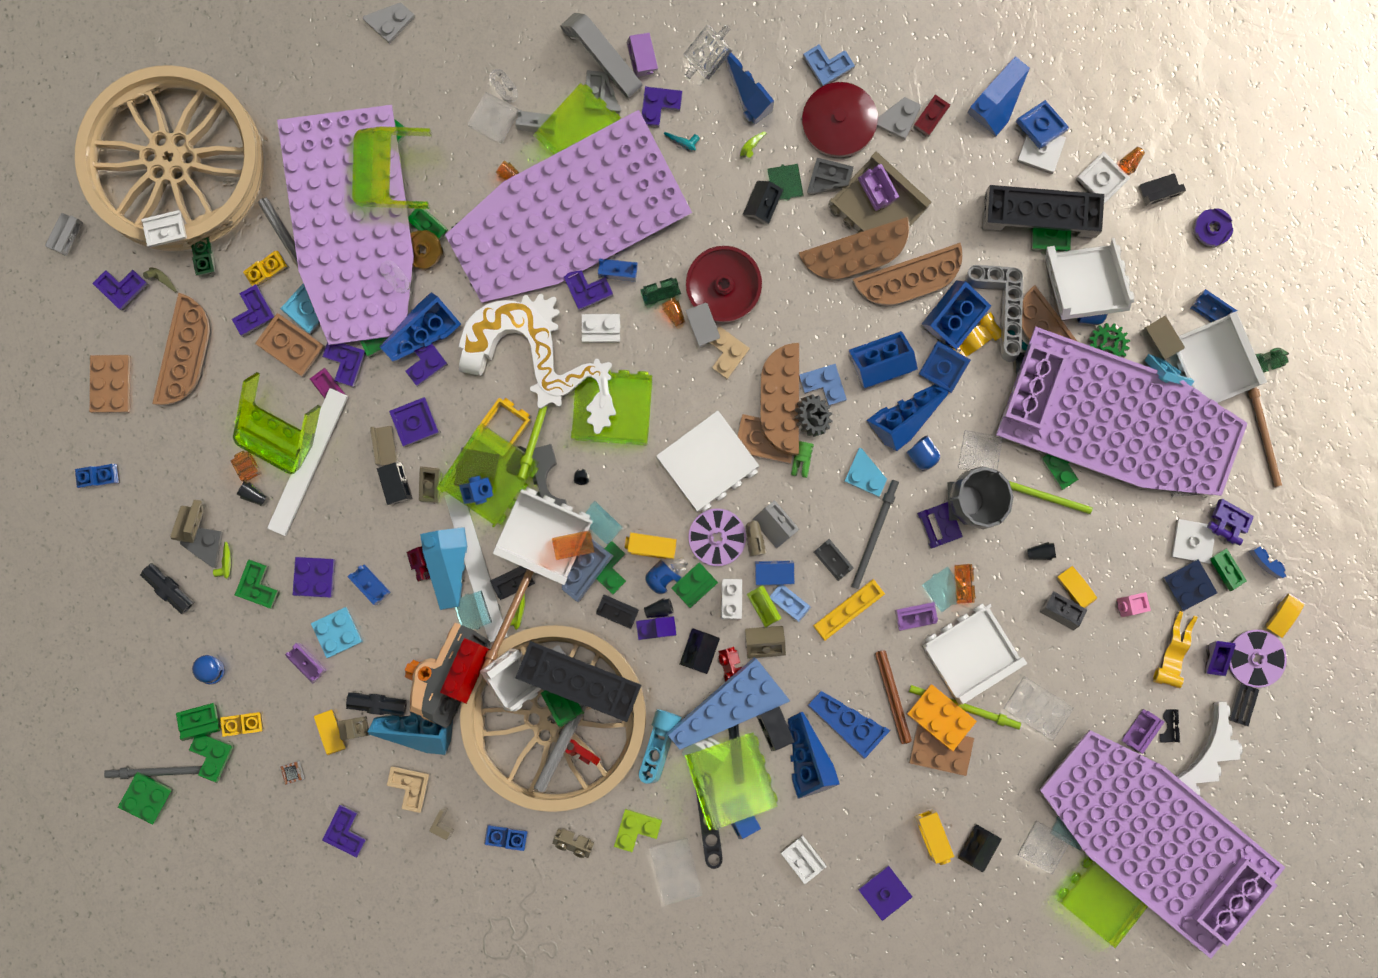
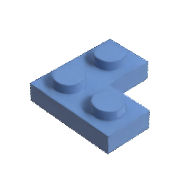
M820 44L803 54L804 59L822 86L829 84L855 68L854 63L845 50L830 60Z
M836 364L799 375L804 394L823 388L828 405H834L847 400Z

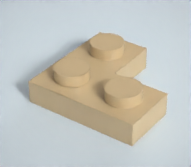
M719 326L717 330L720 339L709 344L723 354L712 369L725 379H728L750 348Z
M391 766L387 786L405 789L401 809L418 813L422 812L430 774Z

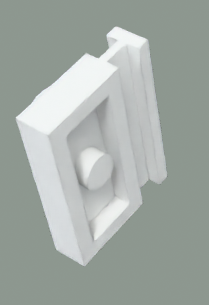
M180 210L141 219L149 248L187 239Z
M582 314V343H620V314Z
M803 835L780 852L804 884L827 867Z

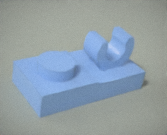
M780 584L770 595L771 600L798 622L811 608L783 584Z

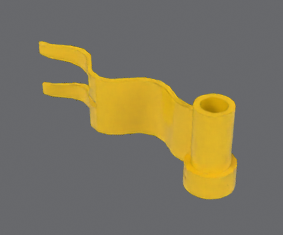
M991 312L979 321L980 324L971 331L958 349L961 350L959 353L967 357L991 339L997 341L1001 338V329L995 322V317Z
M1179 611L1174 621L1173 637L1165 651L1162 668L1157 667L1153 675V682L1158 684L1164 683L1179 689L1184 682V678L1180 677L1182 662L1191 646V633L1198 618L1193 616L1185 629L1184 638L1181 642L1180 622L1183 616L1182 611Z

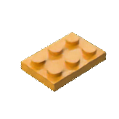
M930 684L907 713L911 719L952 752L977 722L932 684Z

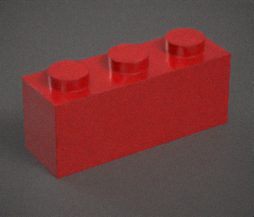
M464 638L440 693L467 704L486 660L485 655L490 649Z

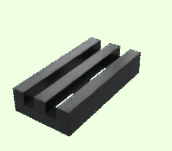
M1239 683L1230 711V717L1228 718L1229 721L1249 727L1259 689ZM1243 689H1245L1246 692L1241 705L1238 719H1236V712L1239 706ZM1252 692L1245 719L1242 721L1250 693Z

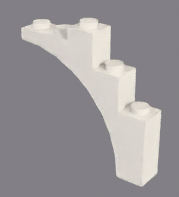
M1225 701L1213 702L1214 718L1207 743L1198 758L1186 770L1176 776L1199 796L1200 789L1196 786V783L1219 781L1221 767L1218 765V761L1240 760V755H1242L1241 743L1236 739H1230L1233 733L1232 726L1228 720V717H1230V707Z

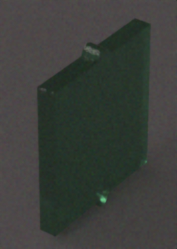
M782 164L780 167L767 169L769 181L783 189L779 200L786 199L789 201L790 198L804 196L798 164L786 166Z

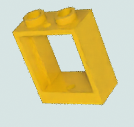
M498 398L472 435L497 454L506 458L532 421L528 418L530 415L522 409L518 411L513 408L514 403L510 400ZM501 407L523 421V424L505 448L483 433Z
M630 532V537L626 536L624 548L628 549V554L674 560L677 539Z
M931 809L914 816L931 860L940 865L951 862L950 858H953L954 854L938 813Z

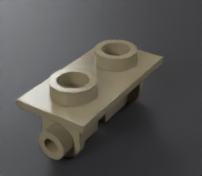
M563 828L562 830H557L555 835L557 837H554L552 843L556 848L562 851L567 849L574 852L573 854L579 858L589 857L590 850H592L594 845L591 839L578 835L577 840L574 841L575 833Z

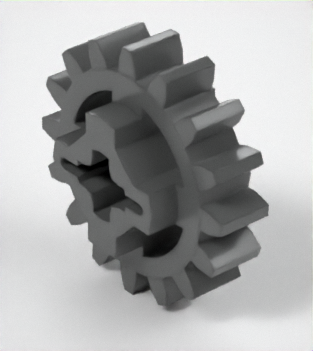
M812 394L801 398V401L797 402L798 408L794 410L798 413L795 416V419L799 420L797 426L801 425V431H807V436L813 435V437L825 434L826 430L830 429L828 424L833 422L829 418V416L833 415L828 411L830 405H825V399L820 401L819 395L814 396Z

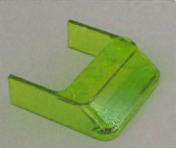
M380 126L358 130L354 135L352 199L355 204L361 207L430 209L429 203L425 201H397L390 198L392 135L432 137L431 129Z
M256 372L243 381L233 440L240 448L288 474H294L301 468L313 446L321 406L317 405L305 413L301 430L255 404L260 373Z

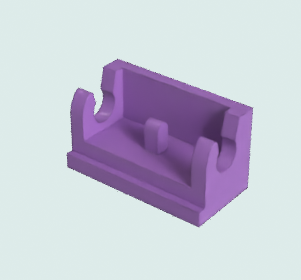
M650 33L629 36L626 43L634 74L637 77L654 74L653 71H656L658 66Z
M882 164L877 165L873 170H867L858 178L875 211L891 205L899 198Z
M935 602L895 610L899 631L936 624L938 621Z
M295 643L292 646L293 649L287 652L285 656L314 684L327 670L301 643Z
M1142 709L1121 741L1136 752L1143 754L1165 722L1150 711Z

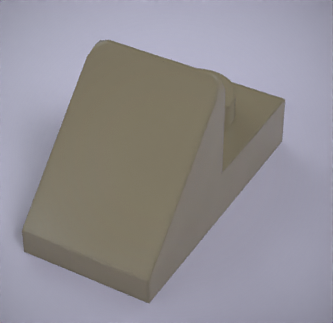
M420 466L419 501L438 503L439 485L442 477L439 468Z
M367 716L338 722L341 740L369 736Z

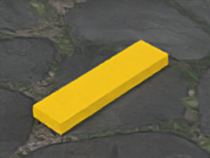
M872 579L814 624L813 627L825 641L884 596L885 593L876 581Z

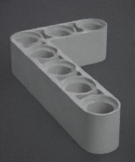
M573 13L560 25L563 32L569 38L578 39L627 98L631 97L643 86L638 77L587 15Z
M973 265L969 268L965 281L971 287L1003 290L1001 357L1007 362H1013L1021 352L1023 273L1019 268ZM971 274H977L979 278L975 279ZM990 275L997 276L998 280L991 279ZM1013 276L1017 281H1011L1009 277ZM1013 294L1017 299H1011L1008 295ZM1008 312L1015 313L1016 317L1009 316ZM1007 330H1013L1016 335H1010ZM1007 348L1014 349L1015 353H1009Z

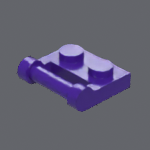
M948 502L917 513L928 535L930 549L963 537L957 520L949 521ZM930 514H933L942 537L940 540L936 538L928 517Z

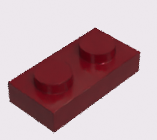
M935 94L913 127L929 137L951 104Z

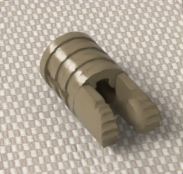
M758 521L748 522L745 527L749 556L767 554Z

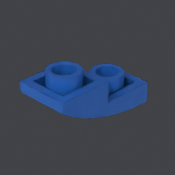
M117 464L75 469L77 488L119 483Z
M1259 546L1249 550L1256 563L1271 576L1277 579L1286 577L1284 565L1280 561L1278 562L1277 559L1269 561V555L1264 548Z
M487 825L484 844L524 851L527 831Z

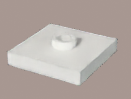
M1026 135L1018 162L1053 174L1066 137L1060 135L1039 149Z
M1103 152L1076 179L1090 193L1105 194V204L1130 177Z
M1177 519L1171 557L1191 561L1199 559L1202 563L1210 564L1211 560L1209 558L1212 557L1215 534L1207 528L1208 524Z

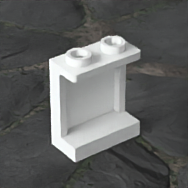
M723 579L721 619H742V579Z
M509 649L480 671L503 709L513 712L519 710L523 706L522 703L526 700L535 698L538 695L537 692L541 690V688L515 679L522 662L520 660L522 655L517 649Z

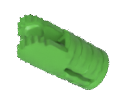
M799 441V454L794 457L791 475L797 476L800 462H803L802 477L808 478L814 444Z

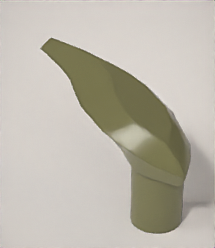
M149 267V270L143 273L145 279L154 277L175 293L177 292L171 280L161 270Z

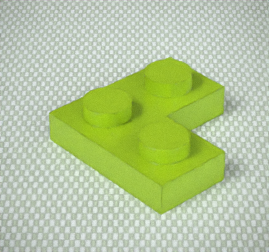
M625 809L614 847L633 852L638 834L657 839L662 820Z

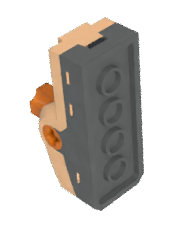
M454 623L437 659L429 658L421 663L412 660L405 668V678L413 681L410 693V711L444 728L451 725L461 702L440 693L463 639L466 638L486 648L490 643L488 639L473 629L458 623Z

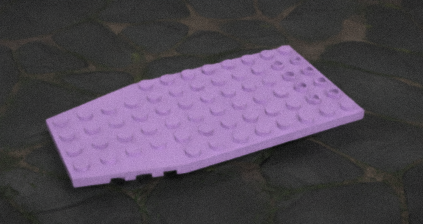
M385 105L277 120L298 270L328 344L335 345L389 337L408 316L414 261L393 106Z
M637 110L502 182L447 232L445 236L482 303L559 284L565 280L564 276L567 273L583 271L598 263L600 258L604 260L691 214L692 211L640 111Z
M1035 327L996 436L1140 488L1222 496L1248 423L1218 405L1214 400L1203 395L1196 388L1186 384L1187 382L1184 380L1180 381L1182 385L1171 381L1168 383L1163 382L1158 378V370Z
M1091 730L1087 731L1039 789L1088 857L1210 959L1223 944L1228 947L1278 886L1274 881L1285 869L1281 863L1166 767Z

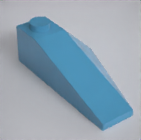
M465 527L420 534L424 558L440 610L459 607L462 590V572L465 568L464 558L468 547Z
M413 712L410 713V716L403 717L394 715L376 717L371 723L368 734L424 753L445 755L451 742L453 720L450 726L444 728Z

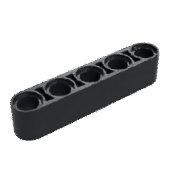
M700 772L695 777V788L706 865L711 869H716L721 866L723 857L713 782L709 773ZM699 777H708V785L700 786L698 784ZM705 795L710 796L712 799L711 804L708 806H704L700 802L701 798ZM706 815H711L714 817V822L711 825H706L703 822V818ZM710 834L715 835L717 838L716 843L712 845L706 842V837ZM712 854L718 855V863L711 864L708 861L709 856Z

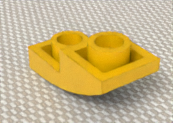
M273 251L263 260L256 261L244 270L243 273L251 286L255 284L258 286L288 266L279 251Z
M1073 566L1057 577V580L1070 593L1071 599L1076 604L1086 608L1097 600L1095 593Z
M1288 593L1276 607L1278 611L1268 621L1266 627L1283 638L1298 618L1304 603Z
M333 710L315 715L314 719L326 754L330 755L346 749L344 741L340 739L339 728Z
M260 712L220 717L222 737L262 731Z

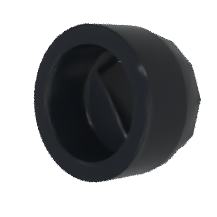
M585 469L575 471L574 483L585 485L589 482V473Z

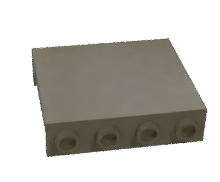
M875 151L870 160L850 180L849 186L843 187L833 199L829 200V208L834 214L841 215L848 227H854L858 231L857 233L905 217H908L911 227L928 209L932 201ZM882 164L899 198L891 205L875 211L858 178L867 170H873L877 165Z

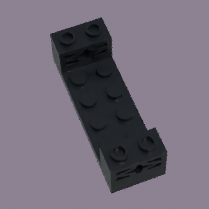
M989 185L985 192L983 229L1002 231L1005 226L1067 230L1077 231V237L1096 238L1102 232L1105 194Z
M532 641L529 642L515 679L625 722H628L642 686Z

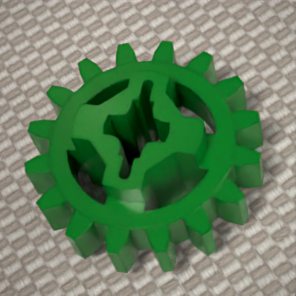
M1105 323L1104 327L1099 325L1097 331L1093 330L1091 332L1094 337L1088 338V341L1092 342L1088 346L1124 358L1127 355L1124 351L1130 349V347L1126 346L1130 340L1125 339V336L1128 334L1127 332H1121L1123 327L1116 329L1115 323L1111 327H1109L1108 323ZM1098 336L1100 340L1099 346H1097ZM1115 340L1111 346L1103 347L1105 343ZM1119 342L1121 343L1120 350L1118 349Z

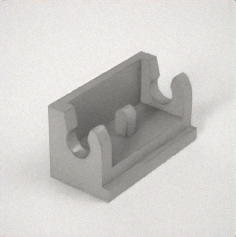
M522 110L517 111L518 119H516L515 123L517 130L554 135L556 114L549 115Z

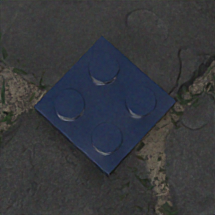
M1199 559L1164 577L1182 611L1218 593Z

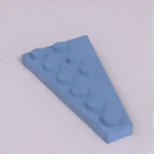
M754 657L666 734L681 750L788 703L790 700L761 663Z

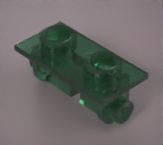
M671 277L660 281V288L657 287L656 283L643 286V289H640L645 306L680 295L681 291L677 278L673 279Z
M1273 348L1265 354H1255L1263 373L1269 371L1268 364H1270L1273 370L1286 366V363H1289L1286 356L1289 355V352L1282 348Z

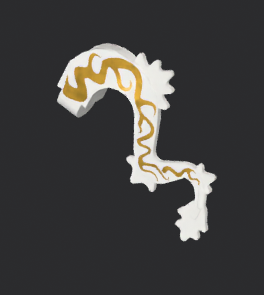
M539 294L534 302L527 295L523 296L521 303L509 300L496 301L480 308L466 321L458 346L463 349L459 363V372L481 376L487 360H492L496 345L500 339L511 333L522 334L529 340L531 345L535 377L538 383L531 386L530 391L538 395V408L542 409L549 403H554L560 407L562 405V396L570 393L587 377H592L597 381L600 392L596 394L593 401L586 408L588 412L592 413L587 422L594 426L595 434H600L603 427L611 426L609 416H615L616 411L613 407L608 388V381L611 380V376L608 374L612 367L610 362L601 364L599 359H595L594 364H583L562 375H557L554 372L551 332L558 330V325L552 322V318L560 314L558 309L553 308L557 301L556 297L544 300L543 294Z

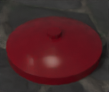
M834 82L820 87L809 97L803 109L802 126L808 142L817 151L827 156L848 157L857 154L871 142L877 129L878 114L874 101L865 90L852 83Z
M733 246L712 247L698 255L690 265L686 277L687 295L693 307L707 303L715 322L736 321L749 314L758 303L762 291L761 272L754 259L745 251Z

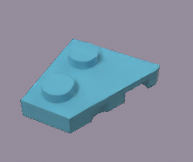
M1150 354L1147 355L1146 363L1150 368L1158 370V378L1166 383L1171 381L1182 385L1180 381L1184 380L1187 382L1186 384L1193 385V379L1180 376L1181 371L1163 358Z
M859 448L844 482L880 497L887 478L864 450Z

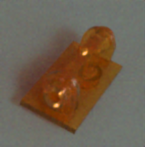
M972 564L955 565L957 604L975 603V585H972V582H974V568H972Z

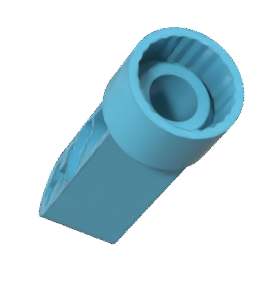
M656 709L651 724L654 727L639 771V778L643 783L650 784L659 781L672 742L666 733L681 721V716ZM658 736L665 737V740L659 739ZM654 751L659 753L657 761H654L652 758ZM647 772L653 774V777L650 778V776L647 775Z

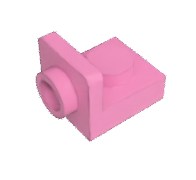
M1146 592L1117 598L1121 617L1151 611Z

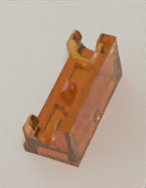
M590 530L552 538L556 560L594 553Z

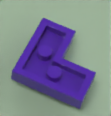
M645 86L642 117L647 126H660L662 109L680 111L682 101L681 90Z
M132 269L120 282L105 270L92 284L119 310H122L148 283Z
M582 270L569 272L564 276L578 310L613 296L606 277L588 284Z
M256 284L239 293L248 310L232 319L242 337L270 322L275 317Z
M327 342L322 357L340 363L334 381L354 387L365 356V350L343 343L329 345Z
M431 343V345L414 350L420 360L405 370V372L418 387L448 364Z
M339 805L322 841L357 858L367 840L349 831L358 813L343 805Z

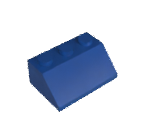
M956 280L921 325L933 336L954 350H957L991 308V305L966 281Z
M902 331L849 349L857 376L864 388L918 370L914 350Z

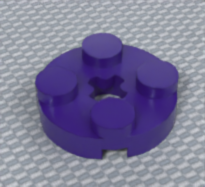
M1219 208L1205 210L1197 217L1193 232L1197 239L1206 246L1217 247L1222 245L1233 234L1231 216ZM1216 223L1218 231L1212 232L1209 225Z

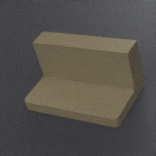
M1166 316L1145 327L1164 360L1185 348Z
M392 426L370 427L375 464L378 467L398 462Z
M193 500L191 507L180 506L170 536L172 540L194 542L204 512L202 501Z
M783 626L745 629L747 659L786 655Z
M444 807L439 811L429 832L447 840L452 836L454 829L441 823L448 810Z

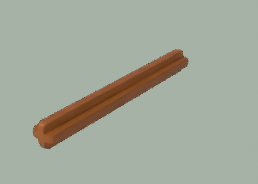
M881 650L875 653L900 743L907 744L912 739L885 650Z

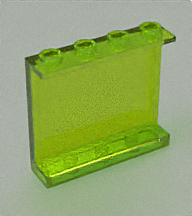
M580 83L533 135L553 155L621 119L618 113L614 110L611 112L606 107L607 104L600 97L596 98L592 94L593 90L586 84L582 85Z
M609 370L608 374L611 376V380L608 381V388L616 415L609 416L611 426L603 427L600 434H595L594 426L587 422L592 413L586 409L596 394L600 392L597 381L592 377H587L575 388L571 440L648 446L653 378L652 375H649V372L638 371L637 374H630L628 370H618V373Z
M481 423L436 489L442 493L444 491L464 504L459 485L469 482L468 478L479 475L480 479L488 477L492 486L493 496L486 498L487 502L476 505L473 502L464 505L491 522L494 528L497 524L501 525L507 517L505 512L508 508L512 510L517 500L515 499L521 489L525 490L528 484L526 481L528 478H533L539 470L536 466L539 462L532 458L533 462L531 467L528 468L525 480H519L517 477L521 467L520 461L525 452Z
M754 732L746 733L734 739L685 755L709 830H715L778 807L777 795L772 790L770 784L772 783L771 776L766 771L765 758L760 753L758 747L759 740L754 735Z
M1087 857L1082 863L1083 868L1080 872H1075L1070 878L1071 883L1068 887H1063L1057 895L1059 897L1057 901L1101 936L1108 944L1116 948L1148 906L1090 857Z

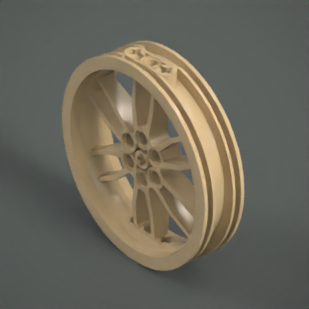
M163 65L143 68L119 78L102 91L93 101L81 122L77 134L75 168L82 192L93 210L123 236L145 247L148 246L141 219L152 215L160 202L166 186L171 184L177 206L187 223L184 225L187 239L151 248L163 251H184L192 249V244L195 246L196 242L208 236L210 243L222 238L243 220L253 206L261 187L264 172V152L259 132L251 116L223 84L211 76L191 68ZM168 88H185L197 91L184 109L175 131L169 133L164 113L155 94ZM208 96L217 102L204 121L190 134L186 135L191 118L203 98ZM148 98L155 109L159 130L153 133L143 123L135 108L136 104L144 102ZM129 108L136 123L149 138L150 142L147 146H141L123 141L102 140L114 118L121 111ZM225 109L239 130L243 147L212 146L193 149V146L210 130L221 111ZM161 139H166L164 145H158ZM180 140H185L183 146L177 147ZM100 148L128 150L139 154L138 160L123 163H98ZM155 154L154 160L148 161V157ZM216 155H244L243 168L241 170L214 168L201 164V158ZM189 156H193L192 162L186 163V159ZM147 169V172L129 190L118 209H115L102 188L98 171L126 172ZM159 171H163L162 177L156 178V174ZM197 171L215 176L240 177L228 201L223 206L212 211L206 197L192 180L191 175ZM178 172H182L181 178L175 179V175ZM154 182L155 185L150 199L136 222L133 223L125 218L124 214L138 195ZM188 184L198 195L206 210L204 215L198 216L194 220L190 218L185 207L181 189Z
M553 625L523 630L504 639L497 653L498 657H500L509 649H517L525 655L530 641L537 644L543 642L571 643L574 647L569 655L570 657L574 658L578 648L581 646L595 653V657L590 665L595 666L598 659L602 658L614 670L616 675L640 684L627 660L613 646L594 634L572 627ZM480 673L467 704L461 703L460 727L462 740L467 756L478 775L492 790L503 798L519 806L538 811L557 812L572 810L588 805L606 795L617 786L632 767L640 751L645 733L646 708L641 688L628 722L599 723L584 720L583 714L578 724L579 726L596 728L626 727V742L620 756L608 771L604 769L599 761L597 767L602 773V777L588 785L576 768L571 755L564 752L566 761L582 785V788L560 794L540 793L535 791L534 786L547 762L552 743L557 742L560 736L559 732L564 728V726L559 727L557 723H552V720H549V716L552 714L548 706L542 707L539 705L538 699L542 696L541 692H538V695L530 700L533 703L530 710L519 709L513 712L504 710L503 707L483 708L482 694L487 682ZM488 712L524 715L525 724L507 730L487 731V729L485 730L484 715ZM532 713L539 715L540 721L538 724L530 722L529 718ZM532 729L534 737L519 755L510 776L506 777L488 756L485 750V736L506 735ZM542 730L550 732L549 740L541 739L540 733ZM574 732L571 739L595 754L578 734ZM538 743L544 746L541 763L530 788L526 789L514 783L513 778L524 757Z

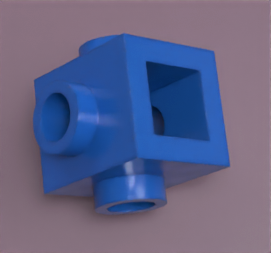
M480 475L468 478L469 482L459 485L464 504L473 502L476 505L487 502L486 498L493 496L492 486L488 477L481 479Z

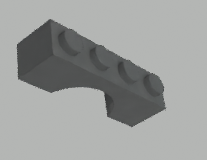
M552 444L535 448L531 465L535 473L531 475L534 485L538 484L539 492H537V496L543 498L546 495L555 499L554 503L559 506L562 503L567 505L565 499L553 496L547 488L548 473L557 465Z

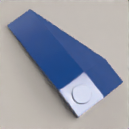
M726 48L724 49V58L742 105L743 115L749 122L752 121L754 124H757L773 112L774 100L759 82L755 84L749 71L744 72L742 70L741 62Z
M1015 56L971 105L967 113L994 136H997L1010 120L1030 68Z
M431 292L416 305L380 348L391 361H395L413 353L414 350L431 345L436 340L448 337L461 323L440 298Z
M934 384L915 393L914 397L907 401L902 399L897 402L898 405L890 409L885 407L867 419V423L885 445L898 451L911 441L946 398L948 391Z
M804 712L788 718V728L794 739V743H792L793 755H790V759L794 763L792 782L797 798L800 799L820 793L839 785L835 767Z

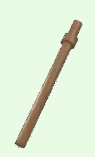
M1255 387L1248 391L1249 398L1252 399L1274 486H1282L1260 401V389Z
M529 569L526 570L491 649L485 655L486 660L482 669L498 658L499 648L534 573Z

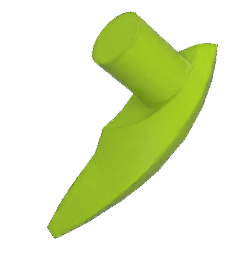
M764 131L749 139L742 147L740 156L746 155L751 158L753 156L752 150L767 133Z
M224 542L222 568L213 570L214 577L224 576L227 579L229 576L231 557L227 542Z
M525 594L510 626H514L515 630L520 627L523 618Z

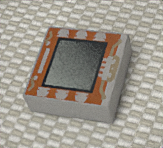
M300 761L280 766L285 785L305 779Z

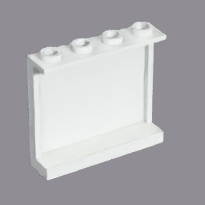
M1112 238L1109 246L1057 253L1055 246L1047 247L1045 260L1061 320L1130 311L1131 304L1134 303V293L1129 289V276L1125 275V262L1120 258L1121 249L1116 244L1115 238Z
M1237 311L1179 336L1185 346L1183 350L1176 353L1180 360L1177 362L1179 370L1181 372L1184 371L1187 378L1194 380L1191 387L1196 388L1209 399L1219 403L1267 383Z
M716 411L656 456L696 509L697 513L700 510L702 513L712 506L710 504L712 501L723 499L727 495V490L731 487L733 490L743 484L741 482L742 479L746 476L751 478L758 473L756 469L759 468L758 463L719 411Z
M528 487L526 490L521 489L493 554L565 585L567 576L593 522L589 519L591 515L582 511L577 514L572 511L573 507L564 503L559 506L554 503L555 499L546 495L541 498L536 495L537 491Z
M982 603L975 607L973 614L968 616L966 613L959 617L957 624L953 626L951 623L941 629V634L937 636L935 633L925 639L926 643L922 645L958 705L966 703L1027 664L1023 657H1019L989 609L992 607L991 604L984 606Z

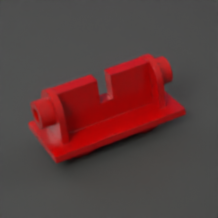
M734 647L718 651V659L724 670L725 682L742 668H735L734 666L740 663L738 651Z

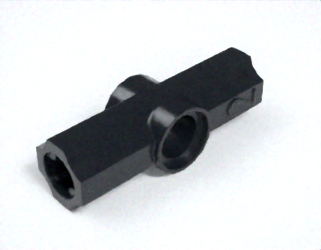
M150 563L142 570L140 576L154 588V592L166 602L168 601L180 614H184L192 607L194 602L179 589L180 586L172 578L162 573L156 565Z
M348 692L346 699V709L367 711L369 714L405 716L407 707L406 699L390 698L380 694L366 695Z

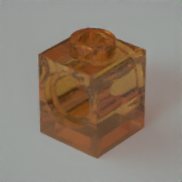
M241 451L234 455V459L230 460L237 475L243 482H247L262 474L250 452Z

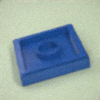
M1046 100L1016 120V123L1039 149L1069 129V126Z
M937 341L919 375L952 393L971 359Z

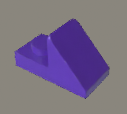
M674 616L636 621L638 640L677 635Z
M1214 641L1208 645L1210 656L1206 666V673L1226 676L1236 645L1230 642Z

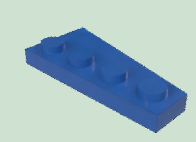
M822 691L807 705L863 759L890 732L888 728L877 724L872 719L861 715L858 711L847 707L842 702Z

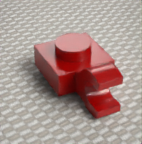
M571 739L570 742L574 744V748L572 750L566 748L565 752L571 756L579 754L581 761L587 765L592 762L597 766L601 759Z

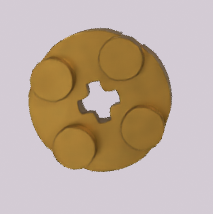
M428 230L411 233L414 254L413 266L418 268L434 266L443 254V249L437 236ZM420 245L426 247V253L419 252L421 249Z

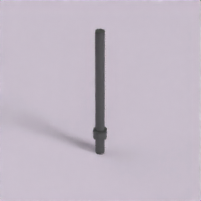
M896 480L891 481L888 492L884 494L882 499L884 502L851 587L859 589L890 505L894 503L896 498L894 495L899 484Z
M202 766L145 769L124 767L120 768V770H105L104 777L129 779L134 777L137 772L145 776L199 774Z

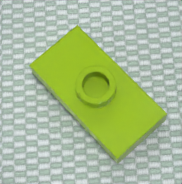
M763 585L747 593L765 628L782 619Z

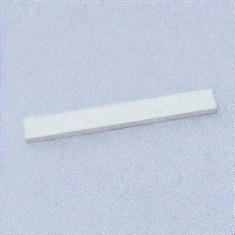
M331 388L329 389L267 527L268 529L284 536L287 535L348 399L347 395Z
M461 491L444 497L454 528L465 527L468 547L464 562L488 640L493 642L503 623V618L490 582L491 579L468 504H464Z

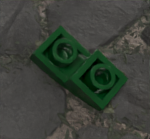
M208 236L196 242L195 246L194 244L191 246L196 276L215 272L214 256Z

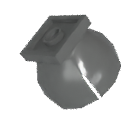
M980 466L965 471L955 482H947L949 521L960 520L964 525L984 530L1001 524L1011 513L1014 499L1011 485L998 470Z

